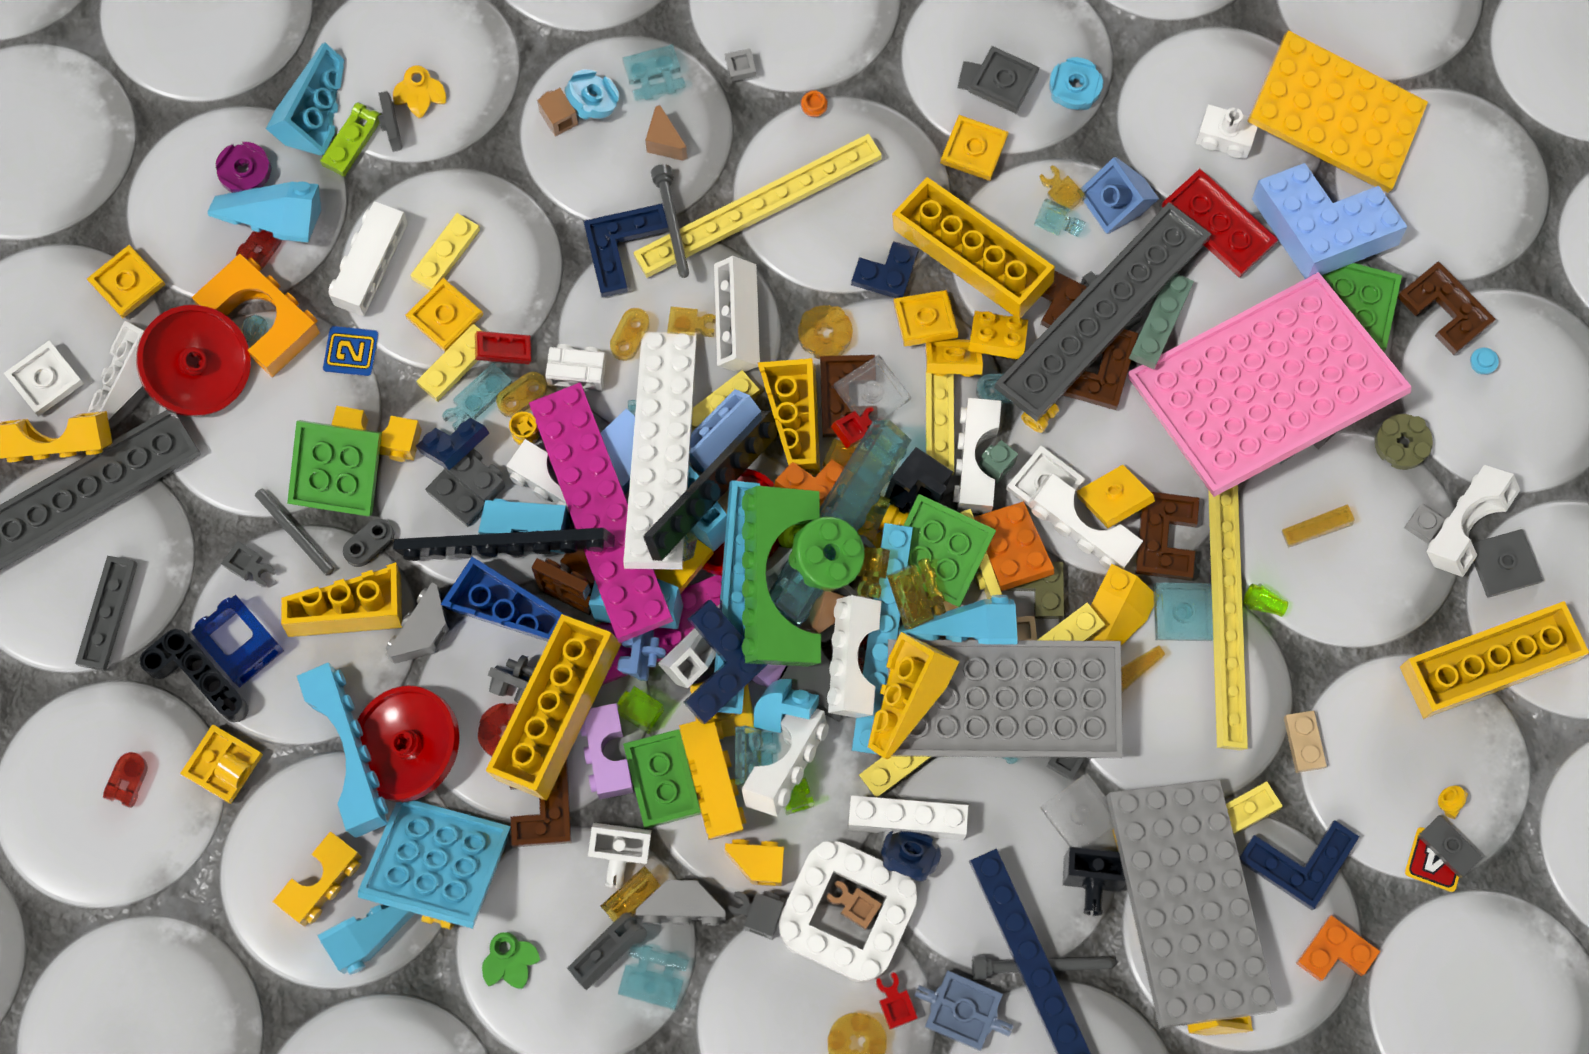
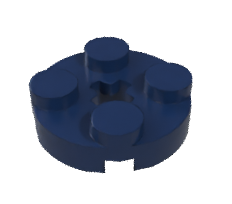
M894 831L889 832L881 848V854L884 858L883 866L887 870L912 877L916 881H925L928 875L935 872L941 859V850L939 846L936 850L935 846L932 845L933 839L929 835L908 831L894 834Z

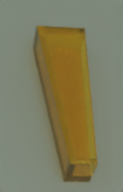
M1347 504L1282 529L1281 533L1288 548L1352 526L1355 519Z
M1160 645L1121 667L1122 693L1163 659L1165 653Z

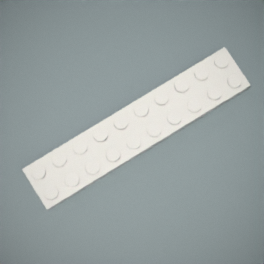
M642 332L623 562L624 569H683L684 538L662 561H653L643 535L688 489L697 333Z

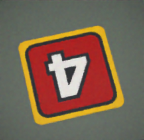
M1419 827L1416 831L1405 869L1406 876L1454 892L1459 877L1418 837L1425 829Z

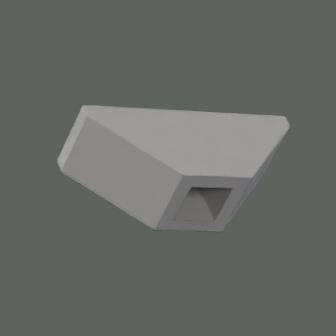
M433 582L428 589L424 588L417 598L418 605L413 612L410 611L406 614L401 624L403 628L397 636L394 635L389 640L386 646V656L394 664L434 654L449 631L445 608L441 605L443 601L438 586Z
M666 880L636 909L637 919H643V924H660V919L672 920V924L689 925L690 920H702V925L716 926L719 925L720 921H726L725 910L695 880Z

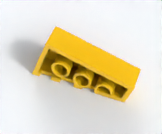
M813 359L758 362L788 465L794 462L809 474H818L820 472L817 380Z
M397 563L386 565L387 568L373 572V570L363 572L361 573L362 576L349 580L343 578L333 581L334 584L323 588L314 587L282 597L281 625L287 636L295 637L402 628V583Z
M712 717L705 724L697 720L679 725L708 840L743 831L742 825L746 824L743 807H737L735 796L739 795L735 778H729L727 768L732 767L728 750L722 751L719 741L724 739L721 723H715Z

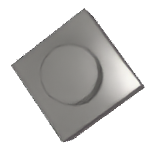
M751 49L725 54L731 82L756 77V68Z
M1421 503L1404 528L1428 544L1445 519Z

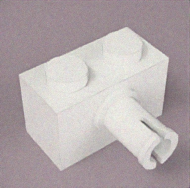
M1208 104L1195 144L1201 145L1207 150H1218L1227 153L1233 158L1246 159L1252 147L1257 126L1247 122L1249 116L1243 115L1240 109L1234 112L1235 108L1226 110Z
M593 823L588 857L609 860L605 886L612 888L614 876L616 875L615 888H624L626 862L647 864L651 830Z

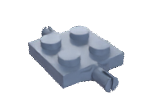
M948 970L942 985L936 992L919 985L914 997L931 1003L930 1015L925 1028L978 1051H981L986 1036L992 1030L1009 1037L1011 1033L1009 1030L1013 1028V1024L1011 1025L997 1019V1008L1003 994Z

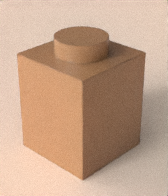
M561 88L547 91L541 98L537 99L539 112L555 137L578 125L576 111Z

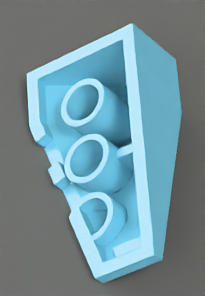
M325 42L321 44L276 108L266 127V130L285 146L320 156L325 154L334 136L335 126H333L334 113L338 110L336 96L337 89L341 88L344 59Z
M303 181L287 182L218 195L214 197L208 209V216L234 225L241 223L251 225L253 231L261 232L266 230L272 232L274 238L281 240L309 242L321 213L319 184Z
M992 595L991 599H983L900 626L898 633H906L918 640H938L940 635L946 636L947 640H952V642H963V640H968L969 637L978 640V644H1017L1016 604L1013 599H1009L1008 595Z
M379 904L371 908L365 918L355 919V917H351L317 936L338 971L343 974L348 972L349 975H352L366 967L364 963L371 960L415 913L387 905L380 906Z

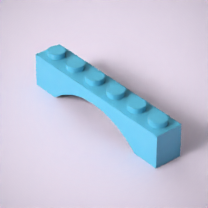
M328 662L298 675L297 679L304 701L314 710L328 717L343 743L346 757V775L343 791L337 805L345 830L357 838L387 825L388 822L385 814L388 813V808L383 797L378 795L376 788L380 787L379 780L375 772L370 770L368 762L371 761V756L365 745L362 746L360 736L363 735L362 728L359 722L353 718L351 711L355 710L351 697L345 694L343 686L346 685V680L340 669L336 670Z

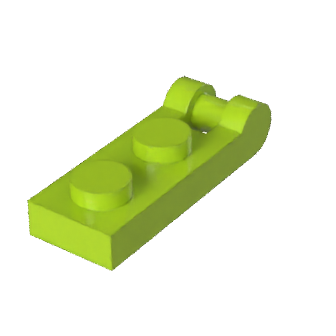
M360 102L355 103L350 116L321 158V165L345 177L380 124L378 116L382 114L376 110L370 111L366 109V105ZM361 119L367 121L364 126L359 124Z

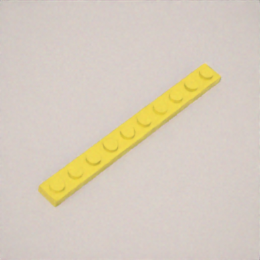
M867 134L680 228L686 258L881 160L882 154L870 135ZM670 234L633 252L634 258L646 278L676 264Z
M1238 485L1215 497L1208 490L1217 748L1242 751L1248 749L1239 502Z
M1087 602L1038 640L1086 641L1102 629L1105 624ZM891 756L889 760L882 757L860 773L859 777L874 797L878 798L931 757Z

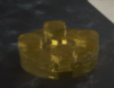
M822 305L803 313L798 326V340L802 349L814 355L815 358L820 360V356H841L852 341V324L842 308ZM823 327L832 330L829 333V338H824L823 334H818V331Z
M862 1013L846 1014L840 1017L831 1027L827 1038L828 1053L885 1054L887 1049L885 1030L872 1016ZM854 1035L856 1038L863 1037L865 1039V1042L862 1044L864 1050L861 1052L857 1049L851 1050L849 1048V1045L852 1043L850 1038Z

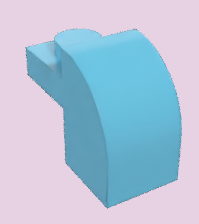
M792 679L774 681L767 687L756 703L754 727L781 733V721L785 715L810 719L819 705V695L811 694L805 690H792Z

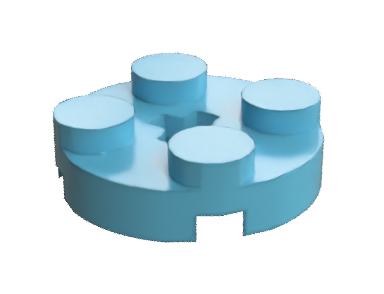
M1080 57L1069 58L1066 62L1060 65L1057 64L1051 73L1049 81L1051 98L1055 103L1063 107L1087 110L1100 96L1103 77L1101 73L1099 75V72L1095 69L1096 66L1091 61ZM1078 79L1079 84L1083 86L1074 88L1069 82Z
M589 69L579 70L573 74L565 87L567 99L576 109L578 116L583 119L608 117L614 111L619 100L618 90L609 78L605 76L602 79L596 76V71ZM588 91H589L591 94H595V95H597V96L594 97V96L590 95V94L588 93Z

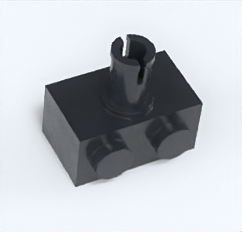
M1069 847L1064 856L1062 886L1084 888L1085 902L1083 913L1090 915L1091 911H1093V916L1102 915L1103 890L1121 892L1126 885L1120 854L1113 851Z

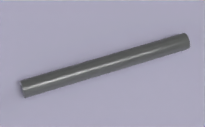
M264 489L258 490L255 493V497L318 568L326 576L334 571V567L268 493Z

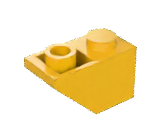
M732 839V843H725V854L752 885L782 887L784 847H778V842L761 841V845H749L748 840Z

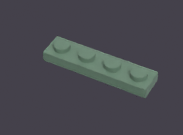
M1176 274L1159 292L1129 359L1155 369L1194 283L1193 280Z

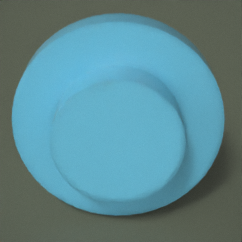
M1482 347L1473 352L1470 363L1476 373L1490 374L1497 368L1499 359L1493 350Z

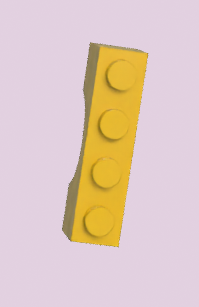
M107 411L80 413L69 418L67 427L59 438L42 435L31 425L28 419L0 422V459L6 458L7 462L22 461L24 456H33V460L50 458V454L59 453L60 457H70L77 455L76 451H86V455L102 453L103 448L113 444Z

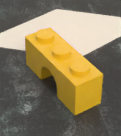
M336 405L331 425L366 430L368 418L364 410ZM390 416L387 428L382 431L379 454L389 456L390 459L398 462H405L406 459L414 461L417 451L416 445L419 443L422 432L419 422L417 420Z
M331 831L311 854L320 861L323 867V874L319 882L312 886H302L291 878L272 901L304 927L308 923L313 924L322 913L320 908L328 899L331 901L337 896L342 888L340 886L342 881L347 876L351 877L361 865L359 861L362 856Z

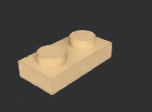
M1314 711L1285 715L1284 722L1296 773L1326 768L1327 765Z

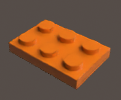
M1024 501L974 517L976 521L996 530L987 554L1001 591L1054 575V567Z

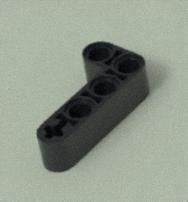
M180 629L168 631L141 654L139 659L140 666L152 678L164 679L180 667L216 710L228 721L240 722L247 716L248 705L246 701L184 631ZM184 639V646L179 650H173L176 641ZM157 658H162L161 665L156 669H151V663ZM197 660H202V666L196 671H191L192 664ZM219 680V688L216 691L209 692V685L213 681ZM228 697L234 703L236 709L231 711L230 707L223 700Z

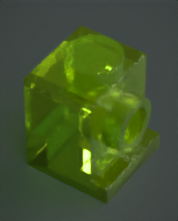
M803 777L801 782L794 786L788 805L783 807L786 816L814 807L813 797H806V795L810 794L806 777Z

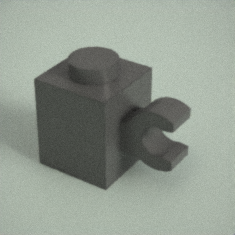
M736 891L734 897L741 899L743 905L738 909L730 906L729 912L733 915L747 917L744 930L772 940L784 908V902L779 901L780 896L768 891H764L763 895L756 893L751 905L744 893Z

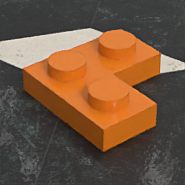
M833 459L816 477H813L792 462L775 480L774 486L777 488L819 491L821 516L853 481L854 474Z
M1330 915L1296 964L1318 981H1323L1337 959L1360 976H1363L1380 951Z

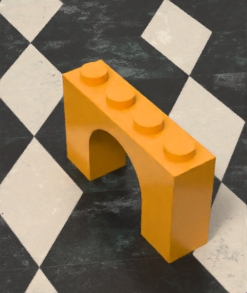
M239 254L191 298L196 305L213 308L226 316L238 305L248 300L261 299L272 303L277 311L275 322L271 329L248 349V352L253 360L273 378L320 334L316 326L318 320L308 310L303 312L297 307L299 305L298 301L289 292L284 295L279 290L280 285L270 275L265 277L260 272L262 270L261 267L252 258L246 260Z

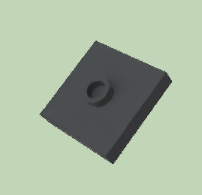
M991 46L968 92L1016 114L1040 67Z
M1523 529L1472 543L1477 553L1473 563L1487 598L1539 584L1543 581Z

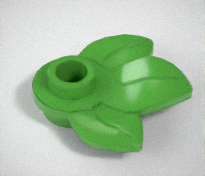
M508 932L499 933L492 938L489 947L490 954L482 964L484 981L488 986H492L503 978L512 987L523 989L528 980L527 965L538 963L540 961L539 953L531 943L518 941L513 934ZM504 942L510 944V950L507 953L500 952V945Z

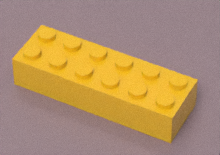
M928 177L892 213L894 231L1019 320L1054 282V265Z
M1565 601L1409 658L1400 666V669L1423 719L1578 662L1589 654V650Z
M561 614L485 770L496 781L547 801L621 646V643L618 642L612 632Z

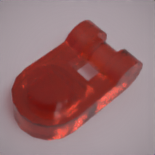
M266 230L261 232L253 231L246 242L239 246L236 256L241 254L246 260L252 258L263 269L280 246L282 240L274 238L273 233ZM256 247L262 249V250H261L260 252H258V253L254 252V250L256 249Z
M134 752L125 753L120 756L104 789L103 798L109 801H121L123 806L132 808L137 801L139 789L147 773L148 766L146 760ZM122 780L129 783L126 791L119 788Z

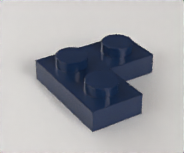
M893 241L885 265L859 257L851 285L893 298L904 297L919 249Z
M469 418L462 422L450 436L437 428L433 429L416 445V448L422 455L450 470L489 434V431L485 425Z

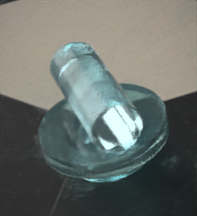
M256 314L247 317L242 324V333L247 343H256L268 332L266 320Z

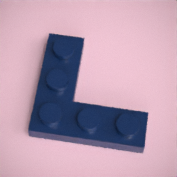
M662 203L583 221L601 298L628 292L617 243L669 232Z
M707 600L687 619L725 662L683 702L702 724L707 723L767 666V664L745 663V655L742 652V643L745 638L712 600Z
M1334 820L1305 866L1302 867L1256 835H1253L1239 856L1241 864L1310 910H1314L1360 836Z

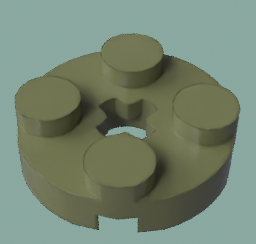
M1397 414L1389 417L1382 423L1375 436V448L1379 457L1391 463L1392 467L1401 470L1413 469L1419 466L1430 455L1433 445L1432 434L1426 426L1425 420L1419 416ZM1401 436L1409 439L1410 443L1407 448H1404L1402 443L1397 442Z

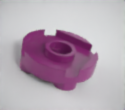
M242 142V144L236 146L231 144L224 148L216 159L218 179L222 186L231 193L263 187L267 183L272 171V166L265 151L252 142ZM246 163L249 164L248 171L239 173L240 171L237 168L239 165L245 166Z

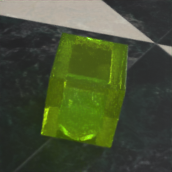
M635 686L630 692L626 690L617 703L620 706L618 708L619 715L647 734H649L664 712L662 703Z

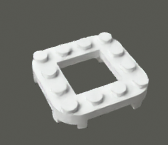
M836 841L822 842L808 855L779 919L781 939L792 953H797L850 978L851 981L861 983L874 980L881 976L888 968L913 913L917 901L916 885L910 877L899 874L896 871L887 870L883 866V861L847 844ZM833 873L887 897L863 950L809 925Z

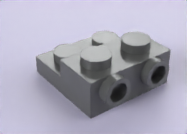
M474 448L450 470L444 468L425 489L432 498L467 527L483 511L485 500L493 501L505 488L504 481L501 479L503 473L493 464L489 467L481 462L483 457Z

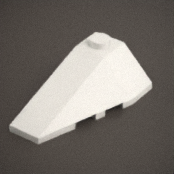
M124 321L109 354L114 355L111 365L108 368H104L101 377H103V387L94 393L87 413L107 411L109 420L143 386L136 368V351L139 340L145 330Z

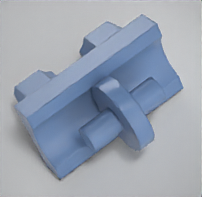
M653 630L622 642L624 647L632 648L631 656H620L617 669L621 673L631 675L640 681H648L650 667H656L657 658H664L666 656V650L659 647V638L654 637Z

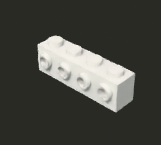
M375 201L371 208L365 211L362 219L363 225L359 233L356 232L351 241L352 248L348 256L343 257L340 264V273L337 279L332 280L329 287V296L334 306L361 316L365 315L408 224L403 211Z
M731 256L714 264L717 366L739 373L741 370L746 372L758 367V362H760L757 268L754 263Z

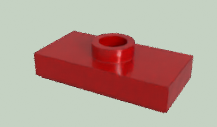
M477 331L475 333V360L529 364L531 362V335Z

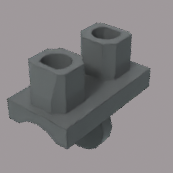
M521 655L518 662L508 659L506 666L514 669V671L496 665L495 668L490 667L488 676L492 677L489 692L498 696H506L509 684L518 687L514 701L518 703L530 680V677L523 674L532 676L535 669L527 665L528 657Z

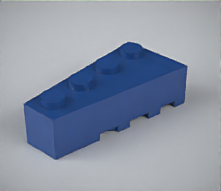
M471 557L441 603L443 607L450 611L546 642L549 641L561 614H563L474 557Z

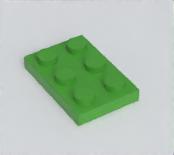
M679 729L623 744L645 829L701 814Z

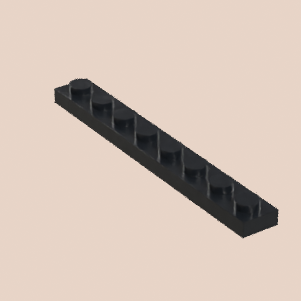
M761 411L643 535L653 561H662L729 489L730 481H736L779 435L771 411Z
M605 528L403 538L394 539L393 550L401 554L403 559L409 561H419L420 557L443 560L446 559V556L452 555L458 558H471L472 554H481L485 557H496L498 553L521 556L524 555V552L533 551L536 554H549L550 550L575 553L577 549H587L593 552H600L604 548L614 547L615 536Z

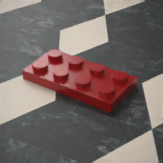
M1198 169L1162 203L1164 208L1170 202L1211 233L1210 239L1204 246L1239 278L1276 245L1278 241L1271 232L1201 169Z

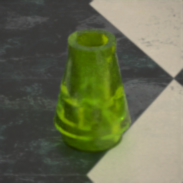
M1252 583L1247 589L1243 604L1247 605L1249 610L1275 614L1281 617L1288 608V601L1282 599L1261 583L1258 585Z

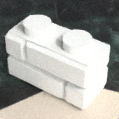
M567 344L550 347L546 368L547 385L569 387L581 382L583 389L602 391L606 369L605 352H601L596 347H585L584 350H577Z

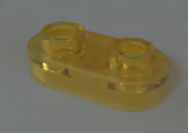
M631 308L623 314L610 340L611 353L618 360H630L638 352L641 340L650 325L649 317L644 310ZM633 322H639L641 324L637 328L631 326ZM622 345L629 346V349L626 351H622L619 348Z
M529 372L503 389L496 399L500 413L506 417H512L514 414L524 412L530 408L529 402L546 395V380L540 373ZM531 386L539 387L535 392L529 391ZM509 402H516V405L514 407H507V404Z

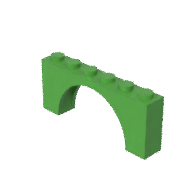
M766 486L752 487L745 491L742 498V509L745 511V523L742 527V537L745 539V552L742 556V566L745 568V580L742 585V594L745 597V610L742 614V623L745 626V639L742 643V652L745 655V663L806 667L820 664L821 634L804 631L790 623L773 603L766 582L767 558L772 545L779 535L792 525L808 524L820 518L819 491Z

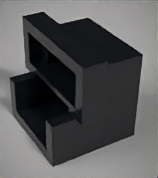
M915 447L891 477L883 499L898 507L900 511L906 505L912 509L918 494L941 503L953 471Z

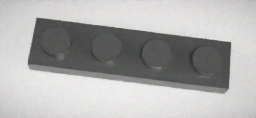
M107 555L75 662L76 665L101 671L107 670L137 568V563L134 560Z

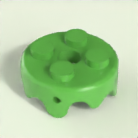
M821 517L809 522L795 534L793 548L789 555V564L793 569L799 571L806 585L825 590V592L833 591L848 585L858 576L864 563V545L856 529L846 521L835 517ZM826 545H830L835 549L836 557L833 561L828 560L824 556Z

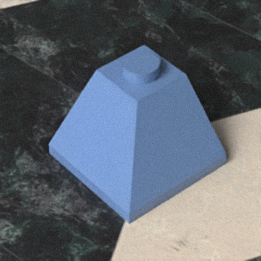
M1117 157L1111 159L1077 191L1106 234L1138 218L1159 200L1146 179Z

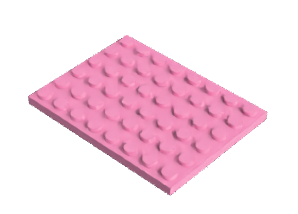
M1319 272L1161 354L1155 369L1140 365L1128 372V378L1213 497L1411 393V385Z

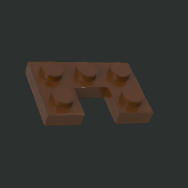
M1439 261L1402 290L1397 297L1415 316L1436 301L1453 318L1435 335L1453 355L1496 320Z
M1054 271V282L1041 295L1052 302L1041 320V325L1049 328L1087 287Z
M1124 329L1102 352L1103 358L1098 374L1084 371L1063 396L1117 410L1131 361L1129 357L1135 346L1138 333Z
M875 355L820 356L823 437H838L831 428L832 424L854 411L860 416L866 408L873 407L874 411L868 417L871 421H877V406L850 407L849 385L876 384ZM878 428L870 431L871 434L869 436H878Z
M1151 492L1154 495L1155 502L1141 509L1138 537L1143 542L1137 549L1135 574L1191 581L1194 574L1195 551L1167 547L1169 524L1188 527L1197 526L1200 498Z
M536 558L531 569L539 590L590 615L589 601L591 590L589 583L586 582L587 578L575 571L569 574L561 570V565L551 559L543 561Z
M567 759L547 801L539 798L540 814L511 817L513 848L571 843ZM509 786L510 790H516V788Z

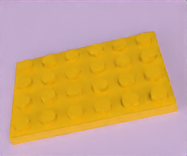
M1288 30L1284 34L1247 122L1375 187L1379 186L1383 191L1389 193L1395 185L1428 101Z

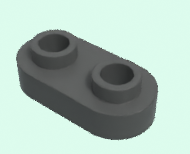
M384 519L370 521L344 544L343 556L346 561L354 567H362L368 564L392 543L394 539L392 526ZM376 529H383V533L381 535H374V531ZM355 547H361V552L358 554H353L352 550Z

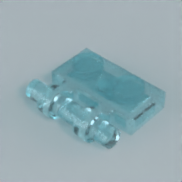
M673 44L622 58L629 84L640 83L642 87L632 90L634 101L643 98L645 101L653 99L654 95L666 92L668 94L676 93L677 89L685 87L683 77L672 78V74L681 72ZM663 77L664 82L650 85L649 80Z
M748 726L735 727V785L743 787L755 766L773 764L776 744L773 743L772 732L762 733V730Z
M633 945L630 948L629 956L639 959L638 967L625 966L617 994L676 1010L683 980L673 978V973L675 969L686 972L689 960L679 958L676 953L669 952V954L654 951L652 950L653 947L643 945V947ZM649 962L665 966L663 975L648 971Z

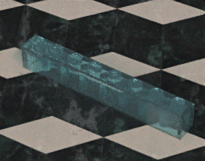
M890 419L873 420L821 505L820 518L835 517L849 523L856 531L864 525L868 512L879 500L880 492L885 484L890 481L895 467L906 455L907 447L912 441ZM826 545L824 556L828 560L833 561L836 557L835 549L830 545ZM788 560L771 587L769 594L779 612L793 625L801 626L809 617L810 609L814 602L822 595L824 590L806 585L802 575L790 566Z

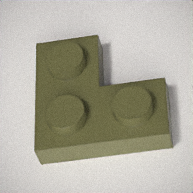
M1051 562L1054 567V575L1010 588L1006 591H1034L1035 619H1063V562Z

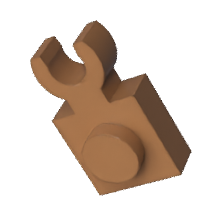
M836 881L835 886L841 889L842 895L839 898H835L828 894L827 900L831 904H842L845 906L841 915L866 930L882 904L858 888L852 895L848 892V888L843 882Z

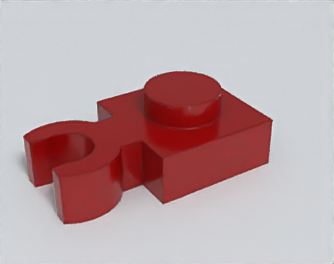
M873 407L866 408L860 416L854 411L832 424L831 428L846 449L868 438L871 434L870 431L876 430L882 423L881 419L877 421L869 419L868 416L874 411Z
M895 972L890 974L893 980V985L890 987L883 986L880 978L876 979L878 990L886 996L885 999L879 1001L889 1030L918 1019L908 991L899 993L897 990L899 978Z

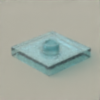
M1153 584L1155 640H1213L1211 584Z

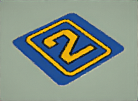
M332 326L329 330L323 370L325 372L371 375L378 332L376 330Z

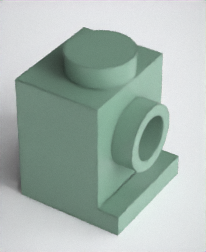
M1000 440L996 446L991 444L981 456L983 459L978 463V466L987 476L995 479V483L998 484L1015 465L1018 453Z

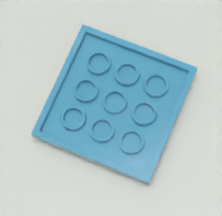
M415 800L396 802L358 889V898L473 929L509 838L511 826Z

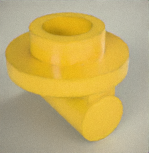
M1449 786L1440 793L1438 805L1447 817L1456 819L1469 794L1459 786Z

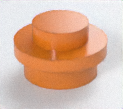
M819 91L808 92L801 100L802 111L811 117L821 116L827 109L826 97Z

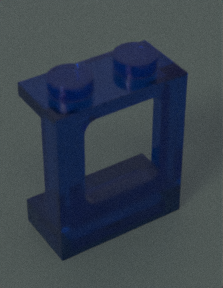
M236 594L232 598L228 597L220 602L215 612L198 620L194 626L195 628L190 631L239 688L284 651ZM237 613L251 629L253 635L235 652L226 655L210 635Z

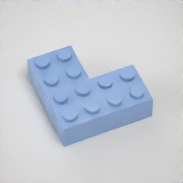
M1305 163L1258 180L1252 197V201L1305 279L1318 272L1324 275L1398 246L1407 229V225L1379 186L1332 203Z

